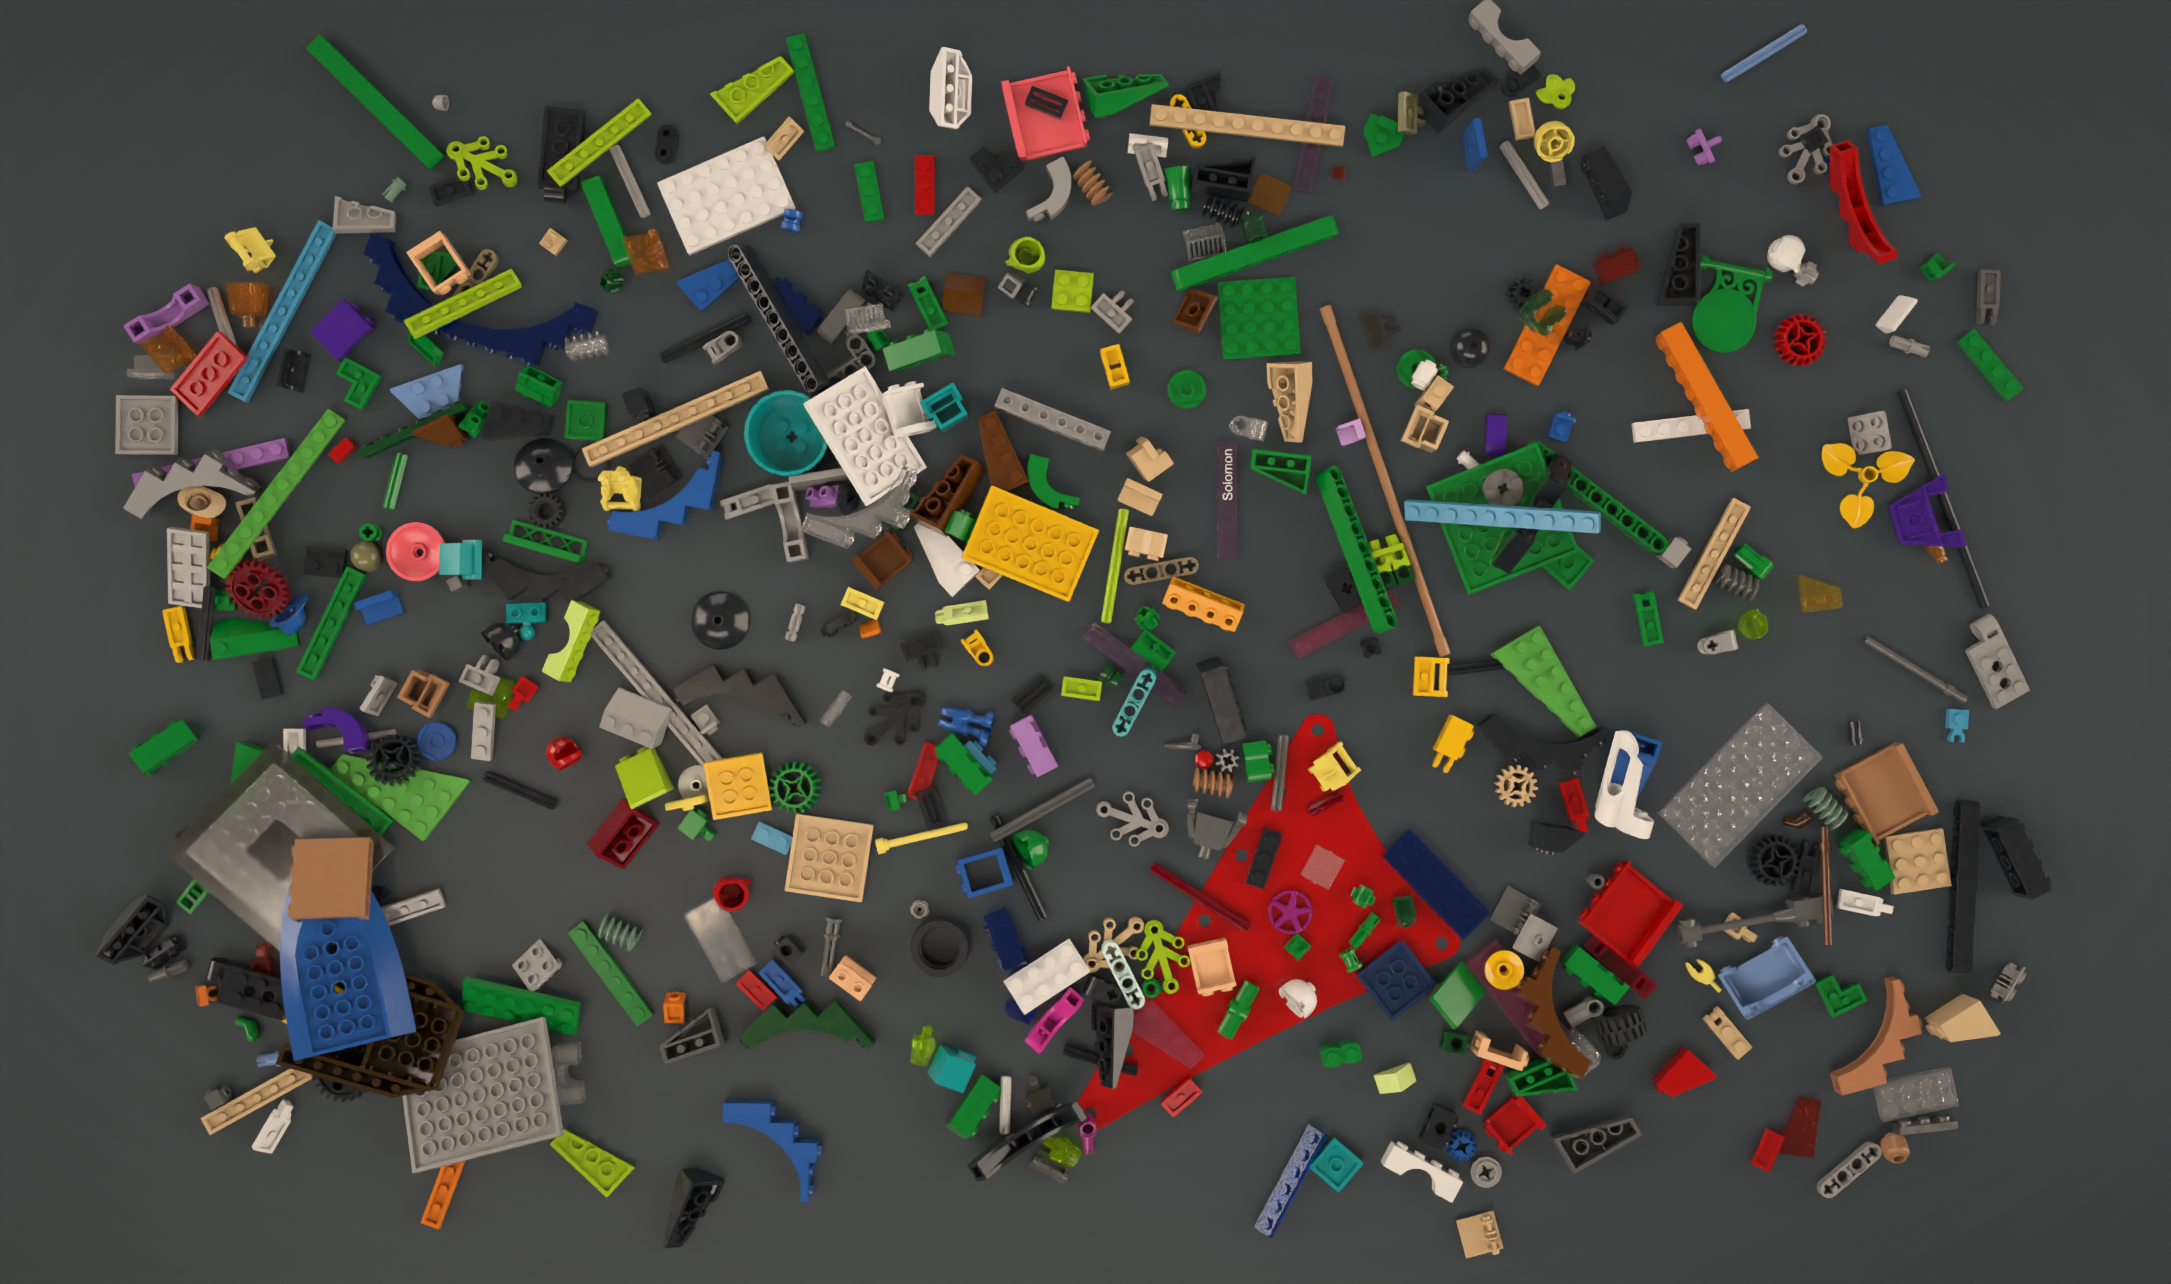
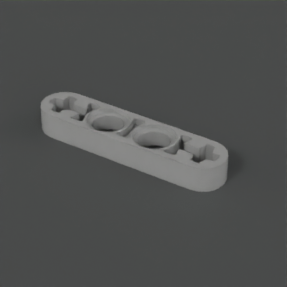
M1872 1141L1863 1143L1817 1183L1818 1192L1825 1198H1832L1881 1157V1147ZM1870 1147L1873 1148V1152H1874L1873 1155L1870 1154V1151H1869V1148H1870ZM1859 1158L1861 1160L1860 1167L1853 1168V1160ZM1841 1171L1846 1172V1178L1843 1181H1839L1837 1178L1838 1173ZM1831 1179L1838 1183V1185L1836 1186L1835 1184H1833L1834 1182H1832ZM1826 1184L1829 1186V1192L1825 1191L1824 1186Z

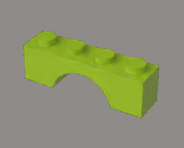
M571 600L564 616L570 629L569 641L562 651L548 655L542 669L543 673L558 681H572L576 674L577 666L583 657L585 647L591 638L593 628L598 621L600 610L584 602Z

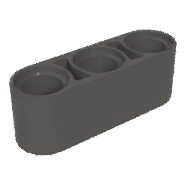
M849 289L822 322L816 333L833 345L850 325L848 311H851L853 321V310L858 315L857 310L860 309L861 311L867 300L853 289Z

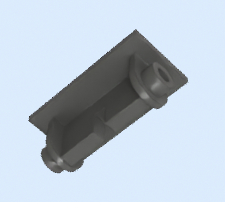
M1039 1148L1029 1166L1062 1184L1067 1181L1072 1166Z

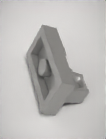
M375 675L370 684L372 690L368 693L360 709L365 713L379 716L398 682L381 675Z

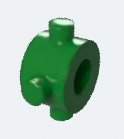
M1440 363L1438 364L1439 367H1437L1438 375L1446 380V376H1449L1447 367Z

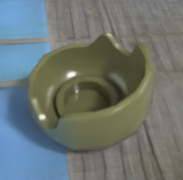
M362 541L356 543L351 550L352 564L362 572H373L382 564L381 550L373 542Z

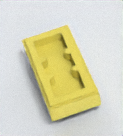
M704 794L667 802L665 809L666 811L682 808L683 811L695 809L694 805L709 802V796Z

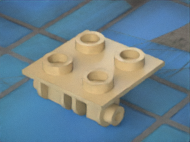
M1494 1211L1456 1220L1466 1258L1492 1252V1255H1497L1500 1253L1499 1250L1503 1249Z

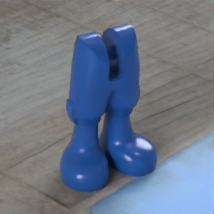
M942 706L940 713L953 717V721L939 718L937 726L955 732L961 737L968 736L969 734L979 739L981 747H987L991 730L976 728L969 725V723L980 724L992 729L996 713L989 711L986 715L981 716L975 715L970 709L964 710Z

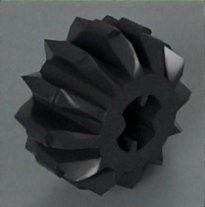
M1522 277L1520 281L1515 279L1513 281L1514 285L1510 284L1508 286L1510 291L1506 293V296L1511 298L1507 302L1515 303L1513 309L1519 306L1520 311H1524L1525 308L1531 309L1532 304L1538 303L1535 297L1540 296V292L1535 291L1538 285L1532 286L1533 279L1527 282L1526 278ZM1525 292L1526 296L1521 297L1520 293Z

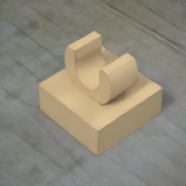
M550 228L539 244L557 256L568 240Z

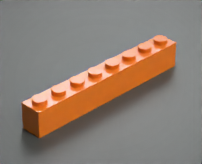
M1682 322L1659 333L1655 337L1657 346L1666 355L1667 364L1675 371L1676 380L1683 385L1687 399L1692 401L1696 415L1704 423L1705 431L1713 438L1714 447L1722 454L1725 466L1733 472L1759 458Z

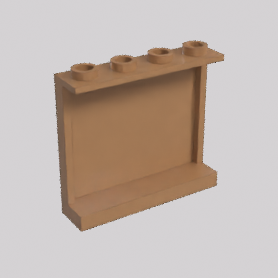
M1894 742L1834 774L1836 778L1835 784L1845 795L1844 801L1846 805L1854 812L1853 818L1864 831L1871 832L1873 836L1870 838L1872 844L1878 845L1880 844L1879 840L1925 815L1933 816L1939 812L1903 743Z
M369 837L295 839V845L292 846L291 850L292 857H294V864L290 867V875L293 877L292 885L289 886L291 904L287 908V914L290 916V919L298 922V919L359 918L361 920H369L374 841Z

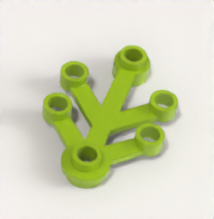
M485 136L478 138L477 142L464 145L462 142L454 141L447 146V154L456 161L458 167L457 174L461 181L470 179V172L465 167V159L472 164L476 177L475 184L479 190H484L488 187V182L483 176L481 168L500 177L506 187H514L518 183L515 171L510 169L503 170L487 162L497 158H506L508 152L505 146L498 145L494 151L477 155L469 153L478 149L487 150L490 148V141ZM483 141L487 142L486 145H481ZM500 150L505 151L503 154L498 153ZM466 172L467 175L461 176V173ZM480 181L485 182L483 185L478 184Z
M1150 920L1144 926L1146 937L1140 949L1135 952L1138 960H1146L1148 957L1147 950L1153 941L1155 949L1146 967L1141 970V976L1145 979H1151L1154 974L1153 969L1159 959L1164 976L1162 988L1165 992L1173 994L1178 990L1179 984L1172 977L1166 957L1178 962L1181 967L1189 966L1190 959L1185 955H1179L1164 947L1161 938L1172 943L1173 947L1180 949L1184 946L1183 938L1175 937L1165 932L1163 925L1159 921ZM1156 926L1157 932L1153 934L1151 928ZM1177 939L1181 940V944L1179 946L1175 945V941ZM1140 951H1144L1145 953L1143 958H1139L1138 956ZM1182 958L1187 959V962L1184 965L1181 964ZM1145 970H1150L1148 977L1144 976ZM1171 982L1174 983L1173 989L1168 988V984Z

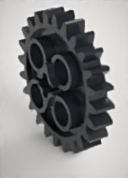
M361 1045L325 1054L333 1057L337 1055V1058L347 1060L345 1058V1052H347L351 1057L350 1062L361 1064L368 1046L361 1048ZM315 1076L312 1078V1080H318L319 1082L315 1085V1088L322 1087L320 1094L327 1092L326 1098L334 1096V1102L339 1100L340 1097L342 1103L347 1101V1099L353 1101L355 1096L360 1098L363 1096L362 1093L368 1092L344 1084V1087L338 1085V1082Z

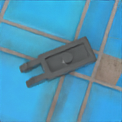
M1978 270L1977 324H1984L1986 309L1990 310L1988 313V324L1995 325L1997 323L2000 303V270Z

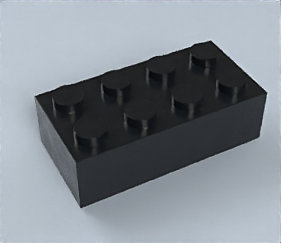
M1998 816L1980 825L2013 895L2033 900L2053 890L2050 885L2051 879L2042 868L2043 863L2033 850L2034 844L2025 833L2026 828L2022 821L2016 818Z

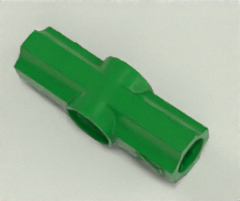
M1247 980L1243 982L1236 997H1233L1226 1009V1015L1217 1032L1232 1040L1241 1022H1244L1251 1010V1004L1260 987Z

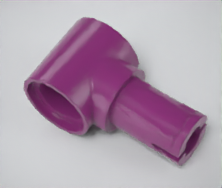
M1084 1113L1087 1118L1083 1122L1078 1123L1080 1138H1082V1153L1088 1154L1089 1149L1090 1154H1093L1095 1151L1093 1138L1097 1132V1127L1092 1114Z

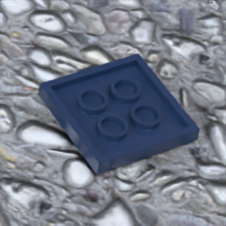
M1402 939L1355 974L1391 1022L1430 993L1436 986L1434 980Z

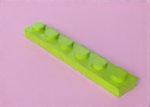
M639 98L548 169L547 173L561 188L651 116L650 111Z
M510 269L404 320L413 338L417 339L522 288V285L513 270Z

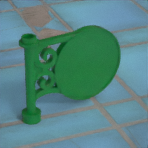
M1700 254V270L1705 271L1706 268L1715 269L1716 276L1711 290L1700 299V302L1693 309L1691 316L1693 334L1704 348L1712 352L1728 353L1738 350L1754 334L1763 283L1771 281L1773 271L1767 267L1762 271L1709 260L1708 255ZM1722 271L1732 273L1733 281L1731 285H1726L1724 283L1725 279L1727 282H1729L1731 280V277L1729 275L1722 276ZM1746 280H1752L1756 285L1753 304L1745 295L1753 293L1754 286L1750 282L1745 283L1744 286L1749 288L1748 291H1745L1742 285Z

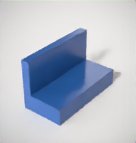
M393 590L353 603L355 610L362 611L366 625L404 613L398 592Z

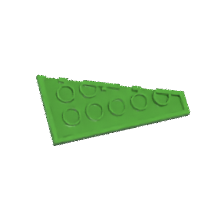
M1540 625L1490 654L1494 659L1500 661L1507 671H1510L1517 677V680L1538 700H1541L1551 712H1554L1577 737L1596 728L1594 721Z

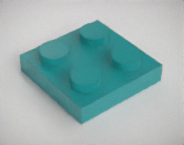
M1333 1136L1308 1166L1339 1193L1364 1163Z

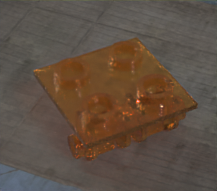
M655 229L649 230V234L622 237L635 275L670 269L668 265L669 260L664 253L665 249L662 248L663 243H660L659 232H656Z
M170 325L163 329V334L139 344L165 374L192 363L197 356L194 349H191L187 345V341L183 340V337L179 336L176 329Z

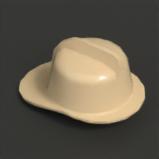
M204 486L187 487L181 489L178 494L179 505L191 515L214 518L219 516L226 507V500L223 495Z

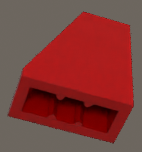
M1682 1046L1651 1080L1656 1084L1654 1088L1660 1094L1664 1095L1666 1093L1673 1097L1714 1080L1717 1076L1691 1051Z

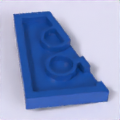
M730 259L676 281V284L703 312L741 278Z

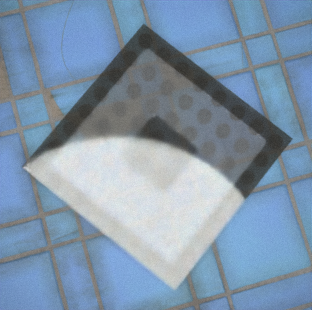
M273 741L163 853L280 951L282 914L286 895L293 878L290 875V867L294 864L291 850L292 846L295 845V839L369 837L374 841L372 870L395 846Z

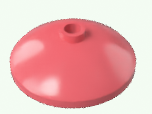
M419 522L407 523L397 528L390 536L386 547L387 561L391 569L401 578L410 581L427 580L439 572L440 543L445 542L441 534L432 526ZM420 549L423 550L422 556H419L418 551Z

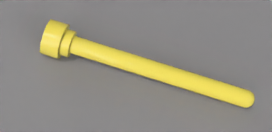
M964 822L891 840L875 839L878 854H883L890 850L891 847L968 829V824Z

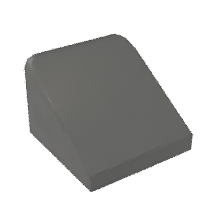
M1011 269L1006 273L997 288L1014 299L1027 280Z

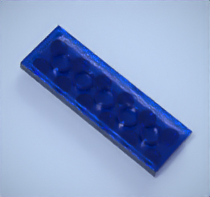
M1410 829L1381 855L1462 940L1491 913Z

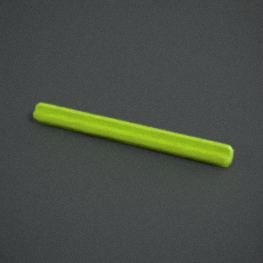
M1127 509L1118 510L1101 622L1111 623L1129 514Z

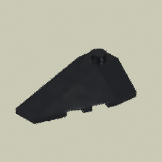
M1092 1004L1091 1025L1092 1031H1096L1097 1042H1094L1095 1049L1099 1050L1100 1055L1097 1063L1101 1086L1115 1089L1133 1030L1134 1008Z

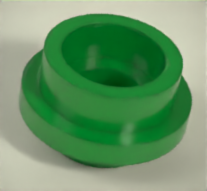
M1151 978L1143 981L1141 990L1146 997L1154 998L1160 993L1161 986L1156 979ZM1150 984L1155 986L1154 990L1149 991L1147 989L1148 985Z

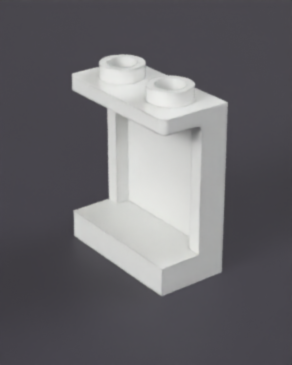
M916 381L906 383L903 387H900L899 384L888 387V391L882 394L895 439L927 433L937 428L935 420H928V416L920 404L923 401L920 389L924 387V383L916 384Z

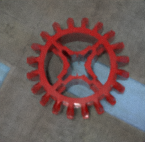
M1797 314L1796 317L1794 315L1789 316L1788 320L1784 319L1782 325L1777 326L1779 332H1775L1774 336L1778 339L1774 340L1773 343L1778 344V347L1774 351L1780 350L1781 353L1778 357H1785L1784 363L1791 361V366L1798 364L1799 367H1802L1804 364H1812V361L1819 360L1818 356L1824 354L1822 349L1827 347L1823 343V341L1828 339V337H1823V333L1826 330L1820 329L1823 323L1816 324L1817 318L1814 317L1810 320V315L1808 314L1804 315V317L1802 314ZM1803 327H1805L1810 333H1806L1803 330ZM1791 329V339L1790 341H1787V336ZM1799 338H1807L1803 340L1801 343H1794V341H1797ZM1811 339H1813L1812 349L1809 351ZM1790 348H1795L1800 355L1793 352Z

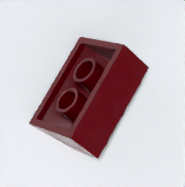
M622 798L586 844L595 856L624 870L660 824L640 807L631 809L628 800Z

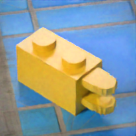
M1449 715L1433 747L1437 754L1432 766L1435 768L1439 766L1443 755H1445L1448 759L1443 767V772L1448 773L1454 760L1457 761L1458 758L1463 756L1465 752L1464 745L1467 740L1470 741L1474 734V730H1472L1474 725Z

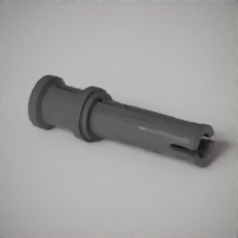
M836 916L825 917L827 923L826 930L823 933L825 944L820 975L830 977L832 974L836 942L840 939L839 928L843 919Z

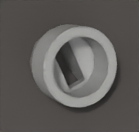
M436 95L432 100V105L437 110L447 111L449 108V98L447 95Z

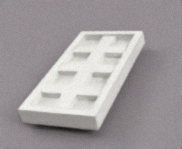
M1068 939L1003 982L1023 1014L1026 1015L1090 973V970L1071 940Z

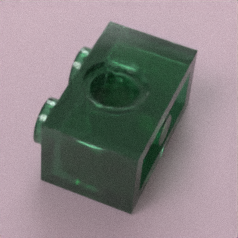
M1256 210L1246 212L1239 224L1245 245L1265 239L1268 235L1262 211L1256 212Z

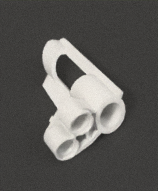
M1615 731L1595 804L1594 816L1605 826L1616 827L1629 835L1648 839L1650 838L1654 820L1648 816L1647 812H1643L1635 807L1643 764L1637 757L1639 752L1638 742L1629 731ZM1619 748L1625 750L1630 756L1623 786L1610 782Z

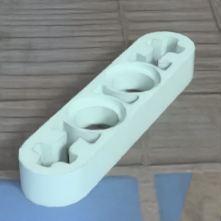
M1106 940L1101 947L1102 953L1128 1005L1134 1009H1140L1145 1004L1144 995L1117 942ZM1110 945L1112 948L1115 947L1113 951L1116 957L1112 958L1110 952L1107 951V947ZM1119 961L1123 962L1124 968L1116 971L1114 964ZM1124 979H1132V985L1124 987L1122 985ZM1134 991L1136 997L1139 998L1138 1003H1135L1133 1001V997L1130 992Z

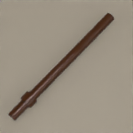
M1820 827L1821 843H1819V851H1821L1824 945H1832L1829 857L1831 843H1829V827Z

